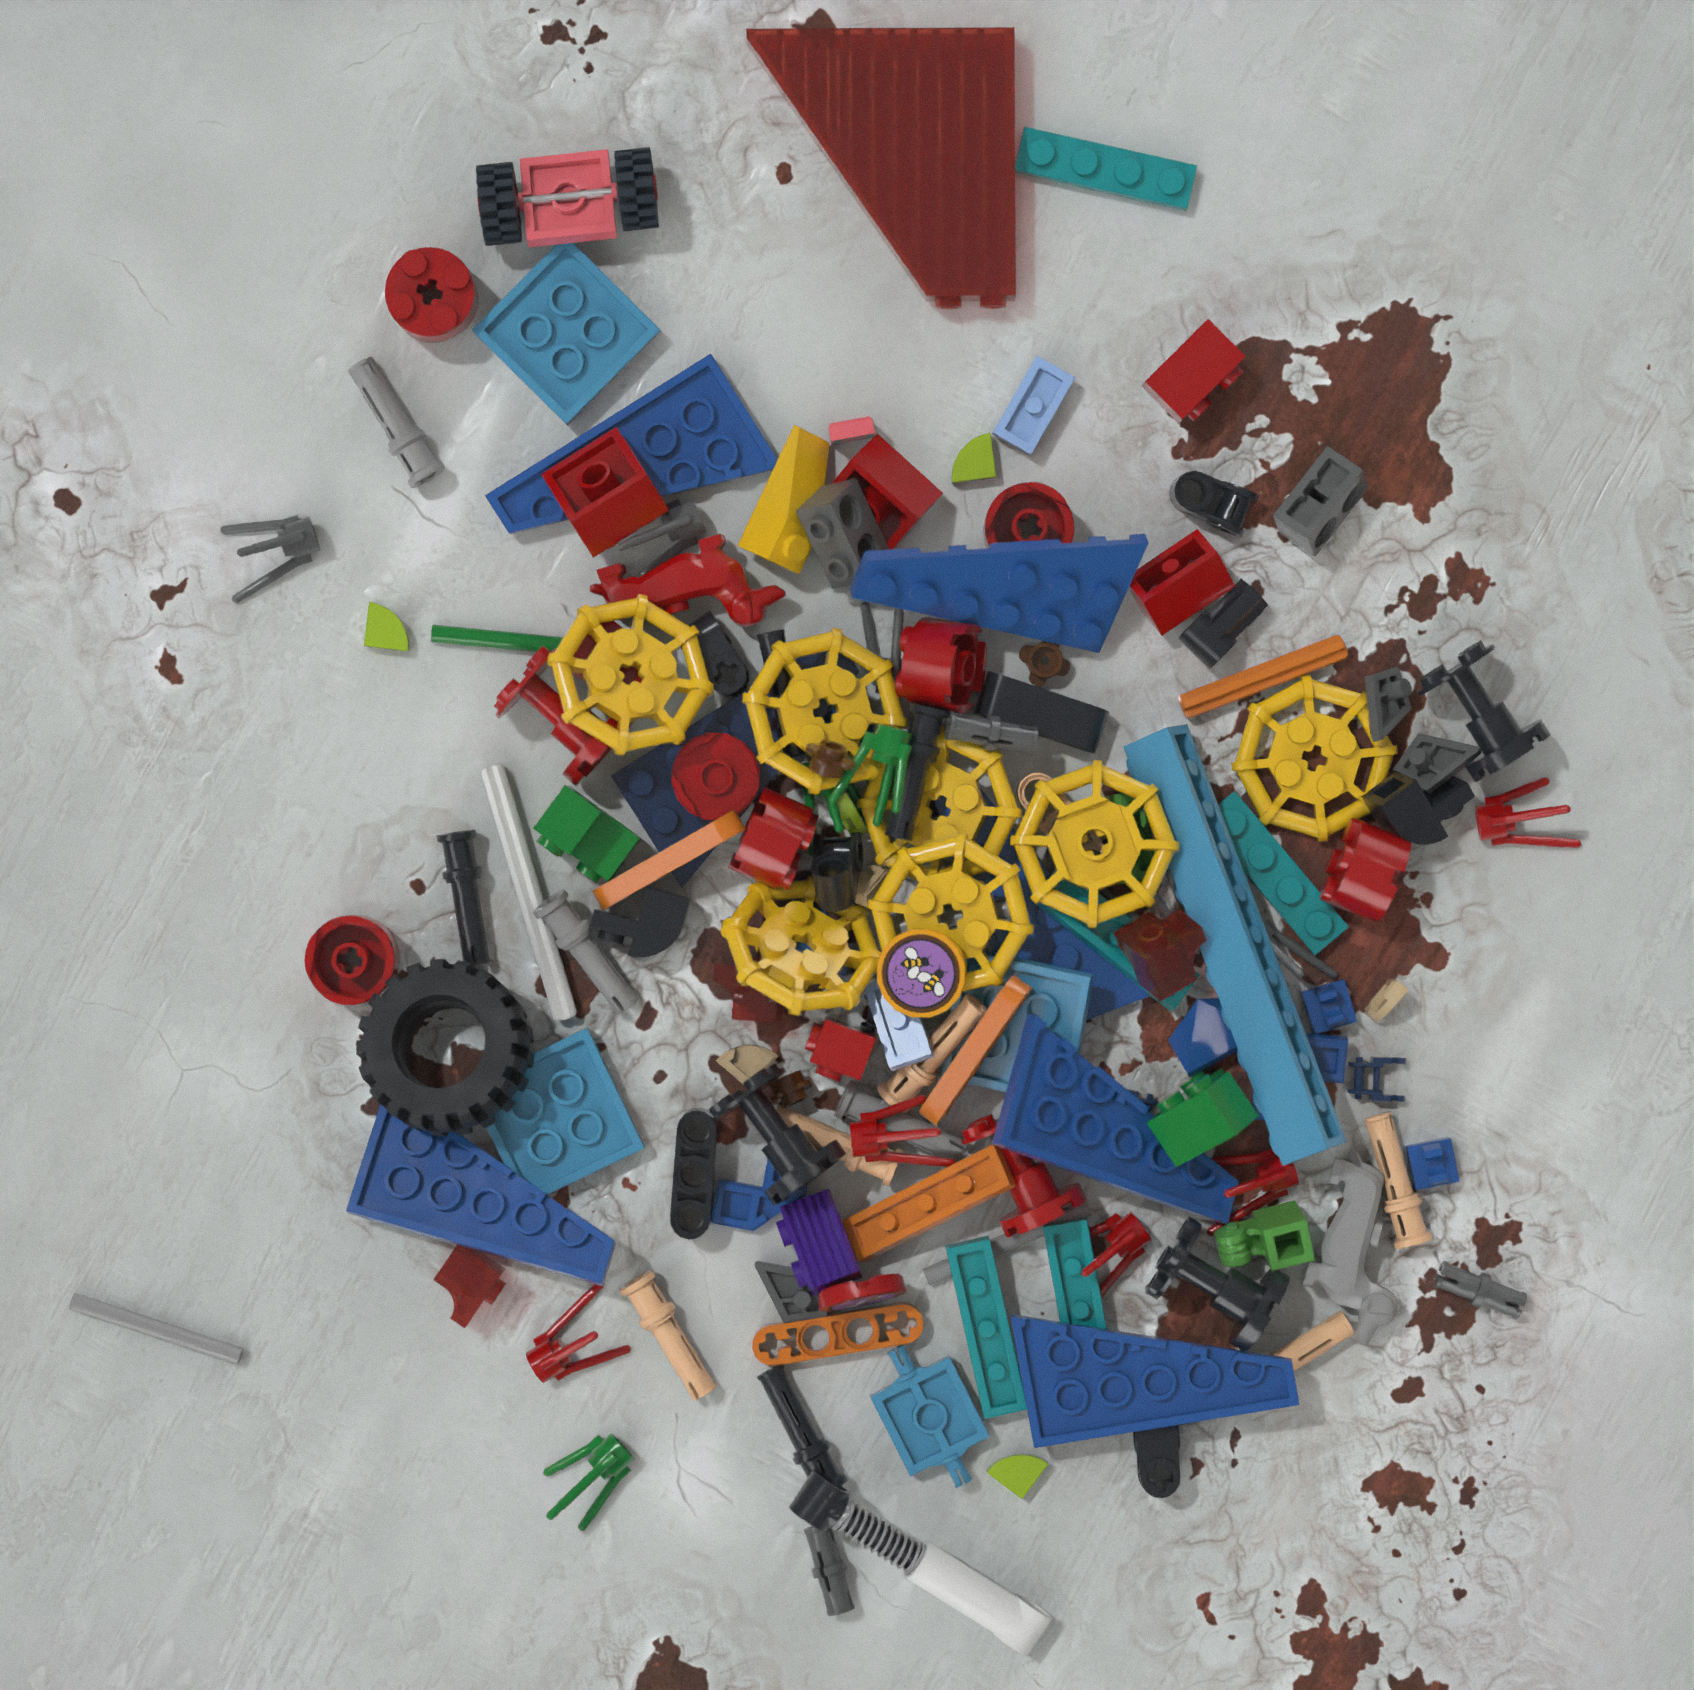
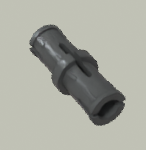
M950 711L945 722L944 735L947 740L982 745L983 750L994 751L995 748L1033 755L1038 740V728L1000 721V717L994 715L983 718Z
M1447 1261L1441 1263L1438 1270L1441 1271L1442 1275L1436 1274L1433 1284L1434 1288H1440L1469 1300V1304L1476 1308L1483 1305L1511 1316L1515 1320L1520 1317L1522 1310L1519 1309L1518 1305L1525 1306L1527 1293L1519 1292L1491 1281V1276L1483 1272L1478 1276L1451 1265Z
M814 1526L804 1529L815 1566L811 1571L813 1578H818L827 1609V1616H835L855 1609L844 1570L848 1569L845 1559H840L832 1528L827 1529L826 1532Z

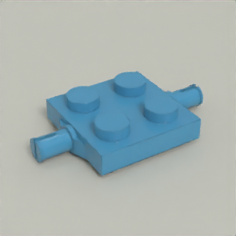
M905 1345L897 1347L904 1361L903 1364L895 1349L890 1350L887 1354L890 1356L899 1376L891 1385L871 1394L870 1398L910 1477L928 1467L945 1465L955 1484V1488L963 1486L956 1469L959 1470L965 1484L972 1480V1477H970L960 1456L970 1446L990 1437L950 1356L948 1355L928 1366H918L915 1368Z

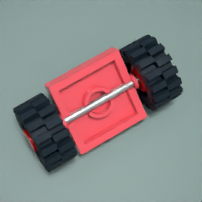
M650 147L614 151L617 187L616 182L612 183L608 149L519 159L522 182L521 193H518L513 162L477 165V199L485 245L492 246L522 242L520 212H524L528 248L617 238L614 202H618V198L623 231L659 228L656 175L653 173Z

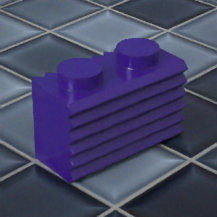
M830 1189L816 1192L813 1195H808L805 1198L779 1207L783 1219L777 1221L776 1225L784 1246L793 1244L799 1260L792 1262L791 1266L800 1288L808 1285L812 1296L821 1293L823 1289L863 1278Z

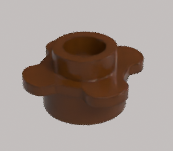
M1042 641L1034 646L1025 645L1020 649L1019 659L1026 663L1030 671L1029 681L1033 685L1043 686L1047 679L1056 675L1065 676L1069 672L1070 662L1063 658L1059 649L1060 644ZM1046 656L1049 659V663L1047 665L1041 664V657Z
M823 740L820 745L809 743L806 746L805 750L812 754L809 768L819 775L829 778H842L846 769L855 768L856 762L848 757L846 747L838 742Z
M801 1070L795 1071L769 1085L774 1095L770 1099L773 1105L782 1102L784 1108L793 1106L809 1097L806 1090L813 1087L810 1079L805 1080Z

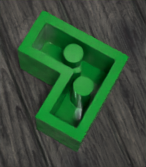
M568 785L563 786L533 828L541 834L536 841L557 857H561L565 852L577 858L580 862L575 868L595 883L601 877L610 881L641 840V837Z
M1221 1068L1210 1075H1204L1200 1071L1180 1084L1183 1093L1177 1090L1157 1103L1160 1112L1146 1123L1174 1165L1178 1167L1236 1136L1259 1115L1230 1072L1224 1073Z

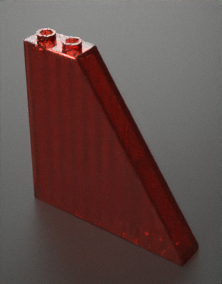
M1014 27L746 29L748 48L924 300L935 301V308L938 309L962 308V301H980V308L1000 309L1006 308V301H1014L1016 297Z

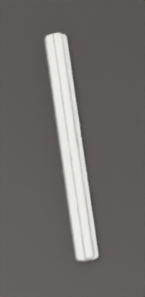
M503 764L492 765L484 768L481 775L552 1016L555 1021L569 1019L576 1015L577 1010L560 952L555 944V935L542 918L537 919L533 915V911L544 901L507 772Z

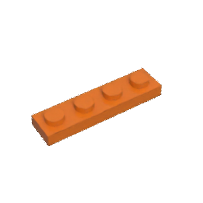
M992 1144L843 1220L842 1223L857 1261L865 1263L1016 1187V1184L1001 1148Z

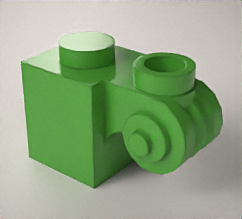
M1295 1200L1252 1211L1253 1219L1241 1222L1232 1221L1214 1232L1215 1241L1218 1244L1217 1250L1219 1251L1220 1263L1223 1266L1243 1267L1252 1260V1255H1263L1271 1271L1315 1260L1307 1220Z

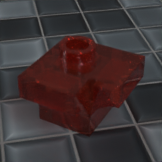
M1181 909L1162 920L1149 911L1113 932L1118 947L1124 952L1134 969L1138 983L1159 1001L1198 980L1193 967V959L1198 948L1207 940L1202 926Z
M752 957L753 961L757 963L761 961V958ZM714 964L713 982L725 986L732 996V1019L766 1023L777 1022L778 1002L749 985L742 986L736 979L738 971L735 964Z
M457 1245L433 1279L447 1289L453 1298L454 1310L450 1319L466 1328L484 1301L492 1305L506 1285L500 1279L505 1268L481 1251Z

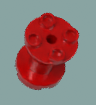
M542 646L526 664L528 668L523 673L525 675L524 679L518 683L513 678L496 697L497 702L494 704V707L498 710L495 716L501 718L521 698L525 699L555 726L551 735L576 756L562 775L573 785L578 786L583 776L587 777L613 748L572 723L566 724L561 716L564 714L559 694L540 678L548 668V655L555 652L556 649L549 651ZM591 710L588 711L590 714H592V715H594L595 717L599 718V717H598L597 715H595ZM610 718L606 723L617 730L618 721Z
M988 1114L968 1124L969 1127L962 1131L964 1138L960 1140L962 1145L972 1143L991 1134L994 1138L999 1119L995 1120L992 1114ZM1001 1148L1016 1184V1187L1010 1189L1009 1192L1017 1209L999 1220L1006 1238L1012 1237V1235L1017 1233L1016 1230L1020 1235L1064 1215L1062 1207L1070 1203L1076 1208L1087 1200L1079 1183L1057 1189L1044 1162L1038 1161L1035 1163L1033 1158Z

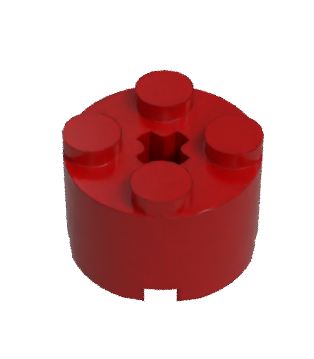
M424 247L407 251L393 265L385 284V300L394 320L407 334L424 342L439 343L462 333L470 326L478 309L479 294L470 271L456 255L441 248ZM436 285L442 297L441 299H433L431 304L427 305V301L422 296L424 290L430 291L432 286Z
M1038 482L1013 485L999 493L987 511L983 525L985 546L989 548L990 543L1059 539L1062 543H1072L1074 520L1070 507L1065 498L1048 485ZM1030 517L1037 521L1035 529L1040 532L1039 537L1031 535L1026 540L1020 536L1022 529L1016 525L1018 521L1025 523Z
M930 617L921 618L914 627L905 626L900 636V649L904 653L902 668L895 680L896 695L905 697L909 704L912 702L957 713L968 712L974 703L967 701L972 691H981L986 673V642L978 641L976 634L983 632L981 627L975 624Z
M764 787L747 820L746 830L742 832L739 839L740 846L737 852L733 853L728 868L776 890L779 887L788 890L797 872V864L801 857L797 850L798 848L807 850L817 827L815 825L819 815L812 813V807Z
M1351 817L1342 836V842H1345L1343 849L1334 848L1326 864L1325 873L1330 875L1327 876L1322 886L1319 900L1367 920L1380 921L1388 910L1399 887L1395 883L1399 872H1404L1411 852V842L1396 834Z
M363 915L340 916L323 924L311 936L305 951V970L313 986L327 1000L341 1005H357L368 1002L375 992L381 996L387 991L389 987L384 982L398 973L400 963L399 949L393 933L379 921ZM356 948V954L363 958V963L360 966H355L353 972L349 971V963L343 962L342 956L343 954L351 953L352 949Z

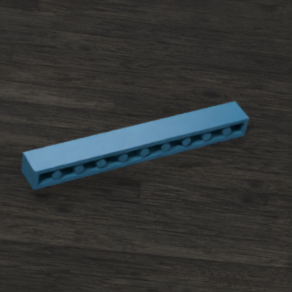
M1188 724L1166 727L1124 746L1123 748L1127 756V769L1131 777L1149 786L1154 784L1159 789L1157 795L1175 841L1180 842L1179 852L1174 853L1169 864V869L1174 879V892L1178 901L1184 906L1190 921V935L1194 943L1201 950L1206 964V977L1210 985L1215 988L1220 1000L1222 1019L1234 1037L1238 1048L1237 1057L1239 1064L1247 1072L1254 1090L1253 1099L1255 1106L1263 1114L1270 1132L1269 1141L1272 1150L1279 1156L1281 1164L1284 1166L1346 1143L1345 1135Z

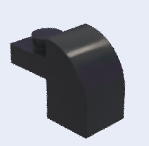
M1395 771L1361 797L1376 822L1383 829L1411 843L1429 845L1440 842L1448 837L1441 822L1458 815L1463 810L1464 805L1473 799L1475 795L1467 782L1454 776L1429 794L1424 790L1422 791L1417 780Z
M647 887L638 920L595 909L590 927L599 929L598 938L623 944L625 937L632 938L628 956H653L664 951L677 940L683 930L692 898Z

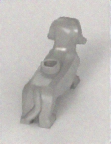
M1351 1149L1348 1154L1349 1161L1335 1157L1329 1183L1338 1185L1341 1181L1345 1182L1342 1192L1343 1202L1324 1235L1321 1245L1322 1261L1313 1260L1308 1262L1303 1285L1311 1287L1315 1283H1319L1335 1303L1357 1309L1359 1311L1356 1337L1362 1345L1367 1346L1377 1328L1382 1325H1388L1395 1317L1397 1300L1390 1290L1371 1281L1366 1276L1364 1270L1368 1247L1377 1249L1383 1227L1382 1222L1375 1221L1384 1184L1383 1173L1378 1168L1362 1162L1357 1149Z

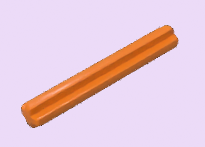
M1340 635L1329 637L1183 693L1178 697L1180 708L1187 719L1194 718L1345 660L1348 657L1347 647Z

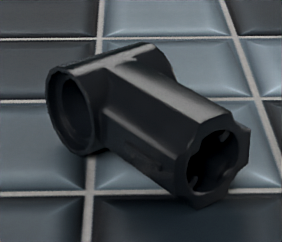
M1242 578L1235 584L1236 587L1228 591L1209 611L1205 610L1178 637L1209 669L1237 642L1236 637L1246 627H1249L1268 606L1262 596Z

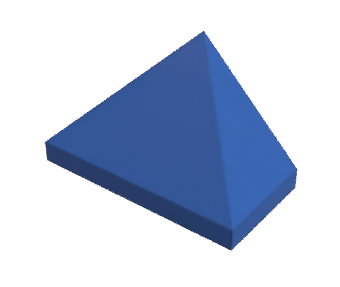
M1219 998L1197 999L1168 1039L1189 1077L1238 1051L1232 1032L1226 1027L1222 1019V1006Z

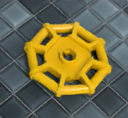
M638 594L637 598L592 607L587 604L577 609L576 619L555 652L548 655L547 665L553 669L564 714L561 716L566 724L572 723L613 748L616 755L624 756L626 751L671 742L678 745L685 740V732L707 696L713 695L714 684L708 678L697 638L700 633L695 625L690 627L648 601V596ZM633 617L631 629L622 628L613 633L607 634L600 624ZM644 619L675 639L665 645L642 630ZM589 632L597 643L587 660L575 658V652ZM681 648L690 680L678 678L676 660L672 654ZM631 666L636 668L638 675L642 678L641 683L633 681L630 685L622 682L624 674L619 669ZM572 672L582 674L584 681L586 679L589 690L587 692L588 698L584 701H579ZM673 692L687 694L675 716L671 718L664 710V706ZM595 707L618 721L617 730L588 711ZM639 718H653L659 726L629 733V723Z
M832 627L830 632L784 643L780 640L771 645L773 651L748 693H743L742 703L747 706L759 753L756 756L761 764L767 763L808 788L809 794L818 795L821 790L836 787L840 778H829L813 772L781 752L780 750L786 745L791 744L807 752L805 749L809 743L820 745L823 740L835 741L844 745L848 755L853 759L859 750L857 745L869 725L878 726V723L900 730L907 729L908 719L904 718L899 697L895 693V681L891 670L894 665L889 658L887 660L882 659L842 634V629ZM827 651L825 665L801 670L794 658ZM838 653H841L870 672L861 679L856 678L850 671L837 666ZM784 667L792 677L787 688L780 698L767 696ZM875 679L885 715L872 714L865 687ZM819 699H826L828 705H834L836 713L831 715L832 723L825 724L822 717H814L813 710L819 707ZM765 708L776 709L783 737L775 743ZM870 749L850 783L866 779L872 782L879 777L878 770L882 762L872 759L874 750ZM809 752L805 753V754L809 755L810 757H812V754H811V753H809Z
M1303 675L1300 681L1257 704L1253 702L1247 708L1249 711L1248 719L1235 762H1231V770L1236 771L1260 815V822L1264 826L1269 823L1316 837L1318 842L1328 840V836L1345 828L1351 817L1360 820L1371 814L1361 796L1388 777L1393 756L1398 754L1397 745H1392L1388 735L1383 740L1372 741L1365 691L1357 693L1311 678V675ZM1313 698L1348 709L1340 719L1314 712ZM1300 700L1303 701L1304 713L1293 720L1280 725L1271 717ZM1355 715H1357L1374 748H1359L1355 736L1348 727V724ZM1265 725L1274 732L1267 759L1254 760ZM1315 745L1321 748V755L1326 757L1325 765H1317L1315 771H1310L1307 769L1308 762L1302 759V754L1304 751H1312ZM1375 757L1365 792H1363L1354 785L1361 758ZM1268 768L1280 790V793L1273 801L1270 799L1255 769ZM1347 792L1357 800L1332 815L1325 817L1324 803ZM1288 798L1312 804L1314 818L1281 809V806Z
M942 724L937 742L940 753L937 755V761L930 763L913 832V840L896 839L892 844L889 836L884 834L886 827L883 819L880 826L876 827L873 825L876 803L886 766L885 763H882L878 770L879 777L872 782L870 781L862 798L857 799V807L862 810L877 855L874 859L880 867L885 865L891 868L898 857L897 851L903 846H907L909 843L914 846H920L957 837L958 832L968 834V839L978 844L975 839L986 816H998L983 848L999 856L1017 817L1021 818L1022 809L1017 807L1002 762L1004 755L999 749L994 751L983 750L982 745L947 740L944 735L945 724ZM950 749L980 764L969 773L949 763ZM987 773L999 807H988L985 799L982 797L979 780ZM942 795L947 798L946 806L951 811L948 817L940 815L936 821L931 817L933 811L929 808L931 800L938 801ZM887 800L886 809H892L893 801ZM943 858L930 861V867L921 864L928 875L953 869V865L942 868ZM965 860L964 871L969 873L970 876L988 872L972 861ZM910 871L907 877L919 882Z
M1093 760L1091 765L1045 782L1039 780L1034 785L1036 790L1016 834L1010 836V846L1015 847L1032 892L1030 899L1035 904L1040 902L1087 923V928H1097L1099 923L1145 906L1151 908L1156 903L1154 897L1174 853L1179 852L1180 842L1174 839L1157 795L1159 789L1154 784L1149 786L1103 765L1102 760ZM1092 783V796L1068 805L1058 797L1061 794ZM1101 784L1133 797L1135 800L1127 807L1110 802L1107 798L1101 796ZM1048 805H1052L1059 814L1049 836H1034ZM1141 807L1144 808L1155 840L1141 838L1133 817ZM1095 831L1097 837L1105 836L1108 841L1107 844L1102 846V854L1097 856L1092 851L1085 852L1082 844L1088 841L1087 833ZM1034 847H1048L1057 872L1047 881ZM1141 851H1155L1140 884L1131 874ZM1063 879L1075 886L1082 887L1089 891L1088 904L1061 893L1054 888ZM1124 882L1133 891L1098 905L1099 890Z
M959 832L957 837L912 848H907L906 846L900 848L897 851V859L873 899H868L867 908L872 910L881 950L883 951L884 947L896 936L890 912L904 914L908 930L925 928L942 932L948 935L960 947L965 959L974 957L982 969L967 972L963 992L989 985L1000 986L1004 983L1003 977L1029 934H1033L1035 926L1029 920L1018 872L1021 870L1017 864H1009L968 839V834ZM954 856L953 869L928 875L921 866L922 863ZM965 858L995 875L996 878L988 884L973 878L964 871ZM911 871L919 882L910 894L906 903L892 901ZM1000 885H1003L1011 920L998 917L992 891ZM945 904H952L954 910H962L963 918L957 921V928L951 929L948 923H941L939 915L945 912ZM996 929L1010 931L991 961L984 949L992 934H994Z
M808 876L806 880L792 881L788 890L782 887L776 890L758 881L750 884L747 890L748 894L732 916L725 919L721 926V935L727 939L738 971L736 976L738 982L742 986H751L789 1009V1014L799 1016L801 1011L837 1007L851 1010L858 1006L860 995L877 972V963L882 954L878 949L867 919L869 911L862 905L853 904L843 911L834 912L842 917L836 921L813 907V901L817 902L812 876ZM802 898V902L792 901L786 904L785 907H778L774 902L776 900ZM757 910L766 919L760 929L747 925ZM852 929L860 951L849 949L847 943L849 938L848 931ZM796 942L807 944L812 951L809 949L804 950L803 953L795 949ZM748 945L755 946L756 952L760 949L762 955L760 962L753 961ZM844 966L857 969L848 982H843L838 976ZM820 984L818 989L826 988L828 990L804 993V990H807L809 985Z

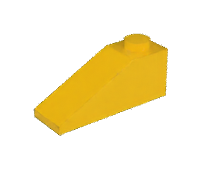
M793 426L737 545L738 547L798 575L800 574L813 546L796 510L821 486L825 485L829 442L799 426Z

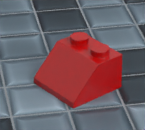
M617 427L541 474L593 558L669 511Z
M878 433L849 461L831 483L857 479L890 550L895 549L943 494L940 489Z

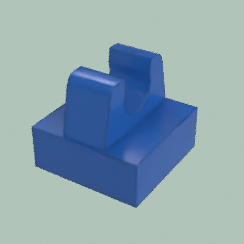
M1345 979L1300 991L1313 1034L1357 1022Z
M1450 1137L1405 1145L1413 1188L1415 1190L1460 1182Z

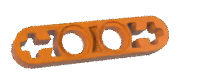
M733 810L592 892L602 910H605L746 829L736 811Z
M1013 975L1007 981L922 1105L919 1114L936 1126L944 1119L1030 994L1031 986L1016 975Z
M899 1302L827 1314L828 1316L788 1323H783V1321L770 1323L756 1331L752 1350L755 1357L761 1363L776 1366L905 1345L914 1342L921 1335L923 1318L916 1306L907 1302ZM901 1311H906L908 1318L916 1319V1324L909 1327V1334L901 1335L899 1328L885 1329L888 1339L879 1340L880 1328L875 1317L876 1314H885L884 1323L896 1321L898 1318L897 1313ZM856 1318L868 1320L873 1328L871 1337L862 1343L852 1341L847 1334L848 1324ZM813 1325L824 1327L829 1335L827 1345L819 1350L808 1348L803 1340L805 1330ZM797 1328L796 1343L801 1353L791 1354L792 1345L779 1347L777 1356H770L767 1349H760L759 1343L766 1341V1334L775 1333L777 1340L790 1339V1333L787 1329Z

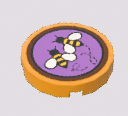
M913 928L898 934L884 947L877 963V983L884 999L896 1011L912 1018H930L947 1011L960 998L966 983L967 963L960 947L948 935L932 929Z

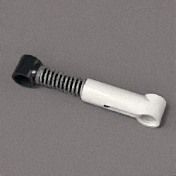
M816 1469L812 1470L789 1506L793 1513L821 1531L826 1532L827 1529L833 1528V1530L837 1529L838 1533L844 1531V1537L851 1535V1541L858 1539L857 1544L861 1545L864 1543V1549L871 1547V1553L877 1551V1557L884 1555V1561L890 1559L891 1565L897 1563V1569L903 1567L904 1579L990 1630L998 1639L1025 1656L1031 1654L1053 1619L1049 1613L1024 1596L1015 1595L933 1543L925 1540L920 1544L919 1540L914 1541L912 1536L908 1537L906 1532L901 1533L899 1528L894 1529L893 1524L888 1525L886 1520L881 1521L880 1516L875 1517L874 1512L868 1513L867 1508L861 1509V1504H855L854 1500L849 1499L850 1492L837 1481Z

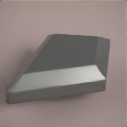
M1398 666L1365 677L1369 729L1373 742L1383 740L1412 709L1408 698L1412 692V687L1407 679H1402Z
M1418 733L1393 770L1417 780L1421 789L1430 794L1481 755L1482 751L1478 746Z
M762 1261L755 1262L754 1266L783 1323L828 1316L827 1312L820 1311L818 1295L812 1296L808 1285L802 1288L799 1287L791 1266Z

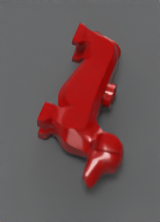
M717 534L698 540L701 550L700 554L683 553L674 556L641 577L631 576L623 579L627 570L625 564L621 565V563L597 569L601 584L595 583L590 586V592L602 596L607 604L637 598L638 594L648 596V601L662 608V610L670 615L690 609L689 600L704 596H714L722 602L729 618L741 627H751L761 623L766 618L767 607L786 596V592L777 585L751 589L741 563L722 550L726 544L724 534Z

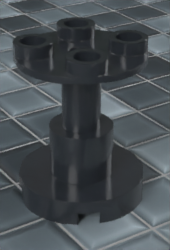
M1481 640L1460 652L1457 657L1460 663L1448 671L1442 664L1421 677L1419 682L1422 688L1417 691L1418 695L1421 696L1447 681L1472 720L1466 723L1465 726L1482 751L1481 755L1465 766L1474 782H1478L1486 776L1484 768L1491 775L1534 748L1532 745L1534 742L1533 737L1536 736L1538 741L1541 742L1551 735L1541 719L1520 729L1503 701L1494 705L1470 667L1495 649L1493 644L1485 647Z
M776 1063L767 1069H761L743 1083L747 1091L743 1092L740 1089L732 1095L728 1094L709 1108L710 1113L713 1115L711 1120L715 1124L741 1107L767 1142V1145L761 1151L781 1177L764 1192L774 1207L788 1199V1195L795 1190H801L847 1154L837 1139L817 1151L798 1124L790 1128L787 1126L763 1093L764 1089L786 1072L784 1067L779 1068Z
M1189 1216L1176 1236V1239L1179 1240L1174 1248L1168 1245L1155 1265L1158 1271L1149 1282L1145 1293L1157 1300L1167 1290L1176 1276L1180 1277L1210 1295L1212 1298L1209 1306L1236 1321L1228 1342L1243 1351H1248L1270 1322L1271 1317L1269 1314L1275 1303L1280 1304L1289 1285L1290 1277L1280 1270L1271 1271L1269 1269L1258 1283L1233 1267L1225 1274L1190 1253L1200 1233L1202 1224Z

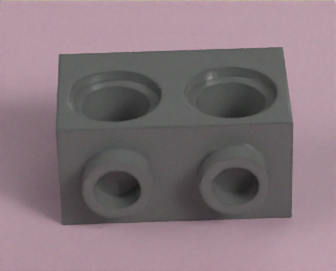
M1327 446L1274 513L1273 517L1279 533L1315 557L1369 489L1363 469Z
M856 478L821 486L796 510L833 589L852 584L865 551L890 550Z

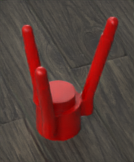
M1547 777L1497 796L1484 797L1485 804L1475 806V817L1480 841L1491 839L1492 846L1502 844L1579 848L1581 846V841L1578 839L1508 834V832L1516 831L1515 822L1567 814L1571 811L1569 805H1561L1513 813L1512 805L1503 806V804L1549 785L1550 780Z
M925 1095L907 1099L874 1112L860 1113L861 1121L849 1122L853 1157L865 1156L866 1162L888 1161L949 1167L956 1163L952 1158L880 1151L889 1149L888 1142L925 1139L941 1135L939 1128L887 1132L886 1122L877 1123L879 1120L924 1104L927 1099Z
M1272 1149L1260 1153L1211 1158L1220 1166L1262 1164L1255 1167L1257 1178L1225 1190L1224 1196L1226 1198L1244 1194L1260 1187L1263 1192H1267L1230 1214L1229 1222H1238L1251 1214L1252 1211L1258 1210L1275 1199L1288 1195L1287 1189L1299 1185L1294 1163L1282 1166L1279 1156ZM1216 1223L1206 1231L1207 1235L1213 1236L1214 1232L1225 1224Z
M1129 1212L1123 1218L1114 1213L1104 1222L1089 1228L1091 1238L1110 1230L1111 1232L1105 1236L1110 1247L1082 1270L1084 1277L1091 1275L1116 1254L1120 1258L1124 1256L1100 1285L1102 1298L1132 1262L1146 1252L1143 1246L1152 1240L1132 1212Z
M594 1284L546 1332L533 1339L536 1347L526 1352V1358L533 1372L542 1383L547 1382L553 1377L560 1381L571 1373L630 1353L631 1347L624 1345L570 1363L572 1361L571 1354L596 1340L599 1336L598 1333L592 1331L567 1346L560 1338L552 1341L593 1297L603 1289L604 1285Z

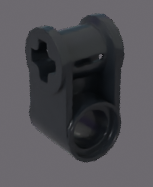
M1190 471L1182 474L1173 481L1169 490L1170 501L1180 512L1200 519L1215 529L1240 538L1243 537L1245 532L1242 529V525L1252 503H1257L1259 495L1230 482L1221 481L1199 471ZM1192 480L1200 485L1202 488V498L1199 503L1189 504L1184 501L1181 496V486L1184 481Z
M709 610L688 626L695 625L700 632L697 638L708 678L714 684V690L725 697H734L741 694L747 688L749 671L731 645L732 641ZM724 665L730 669H735L736 667L739 669L734 675L737 682L733 686L728 685L726 682L720 684L717 682L722 677L719 669Z
M853 832L850 837H825L823 833H816L814 835L811 872L817 904L825 911H843L855 903L859 875L863 869L864 861L863 839L860 832Z
M1179 1425L1133 1432L1134 1450L1137 1454L1138 1478L1141 1486L1149 1495L1156 1498H1165L1172 1495L1180 1485ZM1156 1465H1162L1165 1472L1171 1473V1478L1163 1480V1487L1157 1488L1152 1480H1147L1148 1474L1155 1473Z

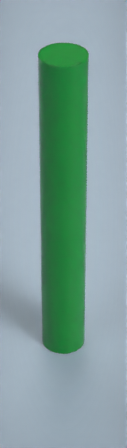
M432 625L431 642L529 652H537L542 646L549 651L557 649L564 638L443 625Z

